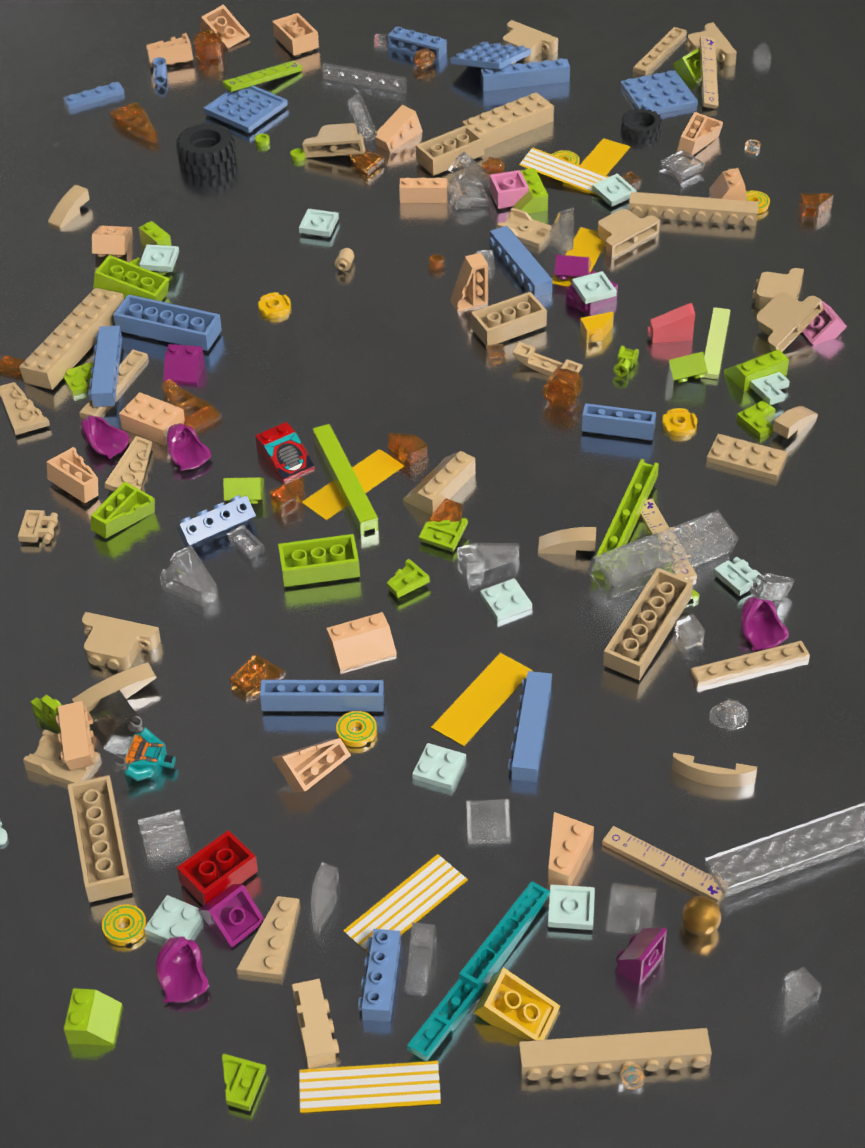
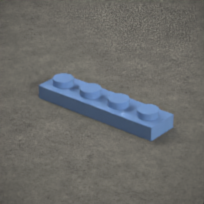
M113 82L109 85L63 97L65 105L70 110L124 94V89L119 82Z

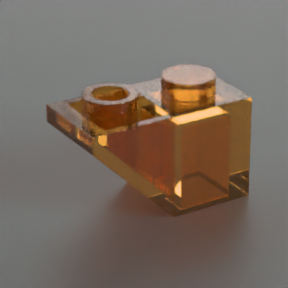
M833 193L801 194L799 204L801 218H818L830 210Z
M388 434L389 450L394 452L408 466L411 467L427 458V444L417 435Z
M300 477L270 491L271 504L282 517L299 509L305 493L304 478Z

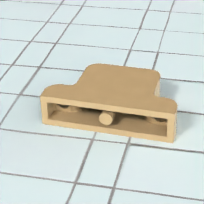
M513 20L507 23V32L503 37V46L511 44L513 47L525 46V48L531 49V55L521 60L531 61L540 53L551 55L558 51V38Z
M714 23L706 24L702 32L688 35L685 48L689 53L700 47L699 39L701 36L714 38L716 62L719 61L725 66L735 65L737 52Z
M355 123L325 125L321 127L317 137L308 138L302 144L306 158L365 153L363 137L358 134Z
M620 209L598 222V238L605 242L606 255L612 259L658 234L660 220L655 216L639 218L627 209Z
M793 268L787 275L763 272L760 279L756 280L752 299H755V307L763 309L769 303V300L780 292H785L798 300L804 269Z
M780 292L775 297H772L769 303L757 313L759 329L769 335L767 342L770 345L771 351L779 349L783 352L822 312V300L816 296H809L800 302L785 292Z
M85 612L82 618L84 633L88 637L84 643L86 658L93 665L127 670L132 666L140 650H154L161 641L158 627Z

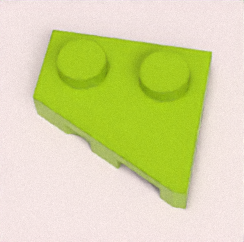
M461 518V521L450 522V520L426 522L419 535V541L454 552L468 524V520Z
M410 559L406 560V566L403 569H398L395 576L391 577L387 582L388 590L397 598L430 582L429 575Z
M223 1054L222 1061L227 1105L250 1111L265 1075L266 1065Z

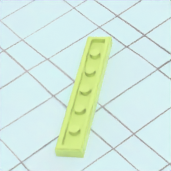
M713 309L704 356L708 373H705V377L702 378H719L731 309Z

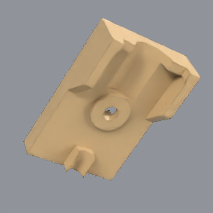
M513 207L508 214L506 222H499L497 224V229L508 226L521 243L540 249L554 233V226L533 220L527 212Z
M44 730L36 752L25 756L23 761L28 771L64 784H72L86 781L101 758L100 753L94 752V765L70 770L67 764H63L60 752L63 751V745L59 742L58 734Z

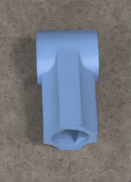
M157 57L153 60V81L158 86H162L166 83V60L162 57Z

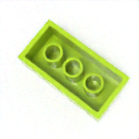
M108 255L95 271L93 288L122 293L124 299L129 294L162 302L168 293L170 278Z
M354 534L278 544L284 587L360 577Z

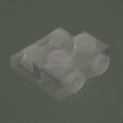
M453 178L452 183L448 186V193L452 194L451 201L455 202V205L459 208L471 209L472 204L487 207L489 203L482 183Z
M180 809L138 820L147 858L159 857L163 854L189 848Z

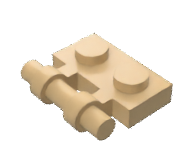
M26 510L18 534L19 542H38L39 537H43V543L49 544L55 534L54 528L58 524V514L52 512L50 516H45V511Z

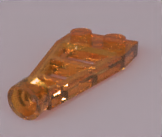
M134 102L110 112V116L114 121L144 136L148 141L155 142L158 139V133L154 130L147 114L138 103ZM138 116L140 117L136 120L128 121L131 118H136Z
M168 379L162 384V390L167 394L171 404L183 409L184 426H190L195 432H198L222 419L221 413L214 406L182 389L173 380ZM182 397L188 399V401L180 405L176 401ZM192 406H197L201 409L190 416L185 411Z

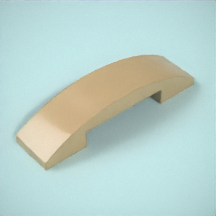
M521 342L518 343L512 353L516 359L529 368L556 378H576L583 365L568 359L565 363H561L535 353V347Z
M673 753L671 769L689 780L717 787H740L755 783L756 766L736 763V769L733 770L694 763V756Z

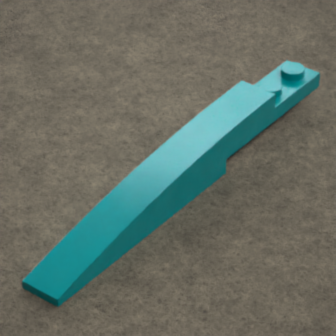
M532 881L459 973V979L408 1043L407 1050L427 1062L449 1032L453 1033L486 989L492 975L499 971L549 897V890Z

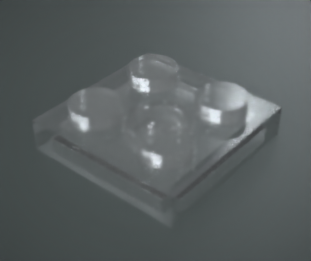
M682 150L662 160L660 166L680 180H683L703 170L705 163L687 151Z

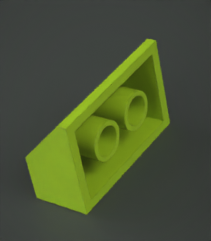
M536 169L521 170L529 191L513 208L525 211L528 214L548 211V194Z
M778 349L724 369V373L745 392L752 389L750 387V381L778 372L784 376L787 375L789 358Z

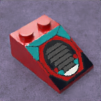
M287 422L255 435L257 452L283 482L315 468L296 432Z

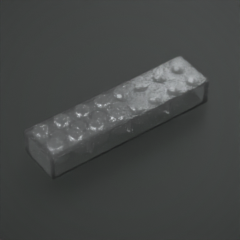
M717 510L596 555L592 558L588 572L609 600L647 585L657 568L676 574L690 567L731 553L739 538Z

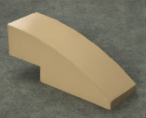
M74 185L57 204L48 220V224L61 229L81 213L80 207L90 200L88 189Z
M804 406L792 408L774 420L773 431L788 439L792 434L798 435L818 414Z
M596 527L569 528L539 537L538 553L576 555V550L595 551Z

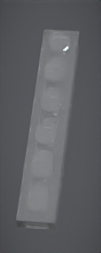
M329 63L322 65L324 79L401 93L407 91L406 77Z
M360 93L349 99L347 103L359 134L362 135L364 143H367L377 136V132Z

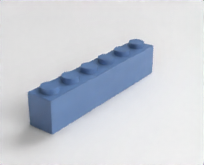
M567 59L545 60L543 62L525 64L517 63L501 69L481 68L483 92L570 82V65Z
M504 226L491 230L490 238L488 239L490 247L494 248L497 255L503 259L505 265L517 276L519 282L526 287L527 292H531L535 298L552 293V278L510 228Z
M120 325L99 327V334H96L97 345L94 346L96 356H93L94 367L91 369L93 378H90L91 389L89 390V400L93 401L94 407L115 406L122 347Z
M528 671L527 679L522 681V691H524V694H520L519 706L522 709L517 711L516 722H519V726L514 728V738L517 739L516 742H512L511 754H514V757L509 758L508 771H512V780L537 782L552 687L551 673Z
M261 680L262 711H384L383 680Z

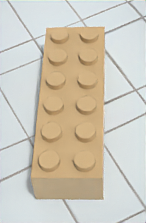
M536 92L462 121V127L468 125L484 139V149L553 122L554 106Z
M657 568L605 648L603 665L640 680L691 599L693 582Z
M110 775L67 784L84 884L89 902L133 893Z

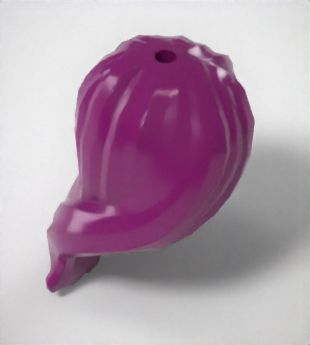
M88 415L81 420L80 433L85 442L96 453L108 456L111 459L113 456L122 453L127 447L130 440L129 435L125 431L109 425L105 419Z
M178 423L168 428L167 445L169 455L181 467V472L187 469H197L211 458L209 448L199 441L192 427Z
M757 595L748 597L745 600L742 608L741 626L745 638L753 646L752 651L774 648L788 638V629L779 620L776 607L770 599Z
M184 936L169 938L163 944L156 961L157 979L165 993L163 1002H188L206 992L209 987L208 979L202 969L201 950L195 941L187 940Z

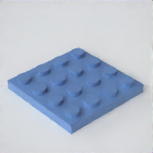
M481 42L480 45L472 46L471 49H466L463 53H457L450 60L451 64L501 69L531 55V49L525 48V46L513 47L511 44L502 46L500 43L489 44V42Z
M675 70L620 81V87L634 107L638 109H650L653 112H657L658 115L698 106V100Z
M250 86L233 92L227 91L203 109L205 114L249 133L288 104L284 98L258 87Z

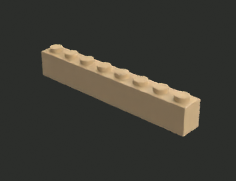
M631 192L629 211L638 217L655 216L658 219L756 226L759 202Z
M707 1028L519 1042L522 1079L537 1080L543 1077L562 1078L570 1075L583 1077L588 1074L597 1073L607 1075L611 1072H622L624 1068L631 1065L638 1066L641 1070L647 1071L665 1068L677 1070L682 1067L692 1066L702 1068L710 1065L712 1054ZM629 1067L624 1073H630L631 1069H634L633 1071L638 1070L634 1067Z

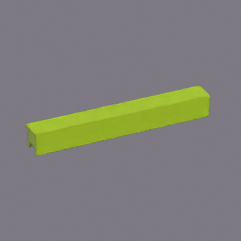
M330 424L312 428L314 443L360 535H364V531L370 529L378 531V517Z
M644 459L640 460L593 561V577L607 581L611 580L658 477L659 463L650 465L644 463Z

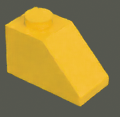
M613 312L580 318V332L586 344L602 341L613 327Z

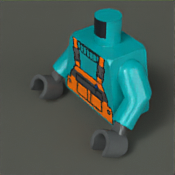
M134 716L132 718L134 723L130 722L128 729L132 732L138 731V734H134L125 758L120 755L114 758L112 769L115 772L122 770L125 777H130L136 781L157 778L163 767L174 768L175 756L167 755L165 743L146 727L141 726L142 719L139 716Z

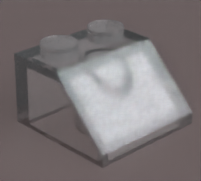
M613 882L606 931L638 935L643 928H652L657 888Z

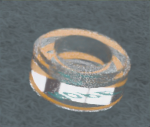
M748 140L745 143V150L747 152L757 153L760 151L761 143L759 141Z
M631 1064L621 1070V1082L627 1089H638L644 1084L645 1075L640 1066Z

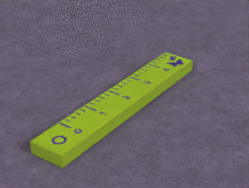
M293 60L223 81V87L231 92L300 72L302 71V65Z

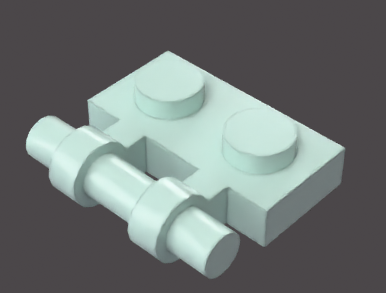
M738 557L733 559V563L728 560L714 568V575L739 596L754 588L755 582L758 585L764 582V579L757 570H752L745 560H741Z

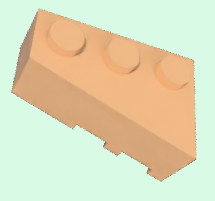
M182 34L183 37L178 39L171 37V41L165 43L158 41L146 45L150 67H153V60L157 57L164 58L167 65H174L178 62L187 63L193 60L191 43L187 34Z
M401 105L373 137L378 147L391 153L423 131L416 111Z

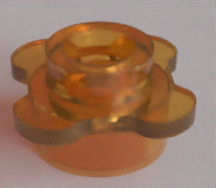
M434 254L429 258L430 264H428V267L434 269L443 268L445 259L439 254Z

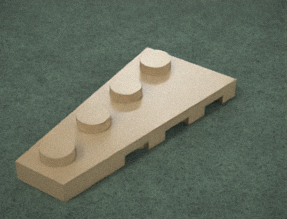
M15 382L0 386V397L15 435L50 426L49 420L42 415L39 409H36L30 399L26 398L25 393Z
M138 436L134 438L106 480V489L115 491L125 481L141 490L152 449V441Z
M280 896L276 898L237 968V974L282 980L299 910V899Z

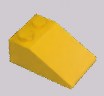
M502 968L492 975L473 1013L494 1027L528 1041L544 1040L560 1005L505 968Z

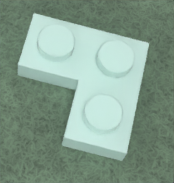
M778 372L750 381V387L769 405L785 400V394L780 389L789 387L790 381Z

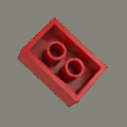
M228 830L177 866L179 882L204 906L230 885L241 884L258 872L256 856Z

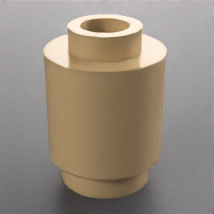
M343 248L339 251L335 260L337 269L341 271L350 269L354 260L353 251L350 248Z

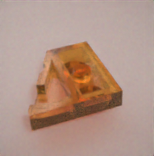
M365 150L364 154L350 155L351 161L365 176H369L384 163L383 156Z
M446 498L428 522H441L442 520H450V522L461 521L462 504Z
M255 654L230 678V684L246 693L261 687V680H279L284 678L285 671Z

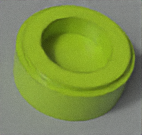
M261 133L254 137L256 146L265 147L270 143V138L267 134Z
M301 148L293 149L290 152L291 160L295 162L303 161L306 158L304 150Z

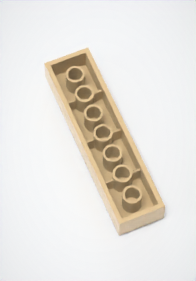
M94 288L19 366L24 383L53 389L64 378L63 376L66 374V371L73 368L95 345L96 334H99V327L112 326L115 323L113 314L123 302V294Z

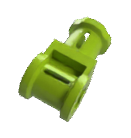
M625 346L620 347L617 364L613 368L617 376L624 377L628 375L629 368L632 369L637 362L639 349L632 350L625 348Z

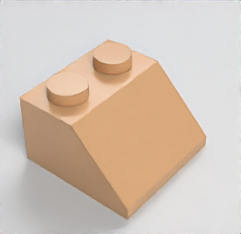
M738 168L722 172L709 188L712 198L747 201L745 184Z

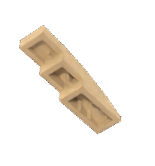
M147 662L99 682L72 700L74 703L83 701L89 712L99 705L104 709L119 697L122 700H126L157 677Z

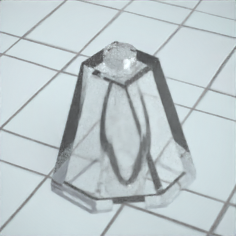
M191 545L174 553L170 559L172 563L167 570L164 569L160 574L161 585L164 591L203 607L219 598L215 581Z

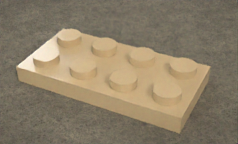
M718 434L707 456V462L777 481L788 452Z

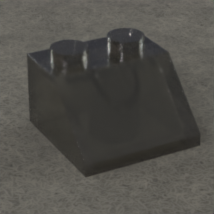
M120 690L101 698L90 714L93 718V724L89 725L90 729L93 730L94 735L104 749L138 733V731L132 732L128 729V724L130 722L134 723L132 718L138 715Z

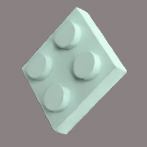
M618 174L597 182L592 186V190L611 207L630 199L631 192H637Z
M308 209L299 226V233L330 237L339 219V215L336 212Z
M146 245L139 266L149 271L172 272L179 254V247Z
M603 271L572 279L573 287L585 304L616 296V289Z
M515 578L480 591V597L497 622L532 609L531 601Z
M427 743L414 769L412 778L452 791L466 761V754Z
M551 885L548 927L593 930L595 888Z
M167 895L144 928V932L163 942L177 936H184L187 940H190L204 918L199 912L200 908Z

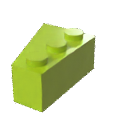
M124 481L91 515V530L104 538H108L155 512V498Z

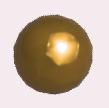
M696 896L686 902L682 909L681 918L684 927L691 934L707 936L714 933L719 927L721 911L717 903L711 898Z

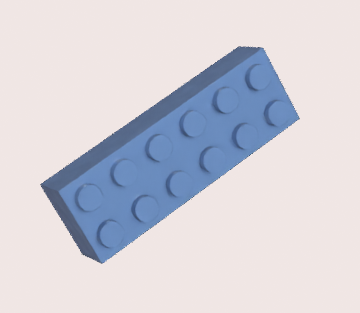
M129 294L113 314L115 326L120 325L121 332L179 345L201 346L206 351L210 349L222 331L220 314Z

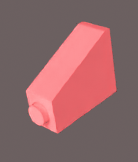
M692 303L650 320V327H647V335L651 337L652 344L693 341L695 311Z

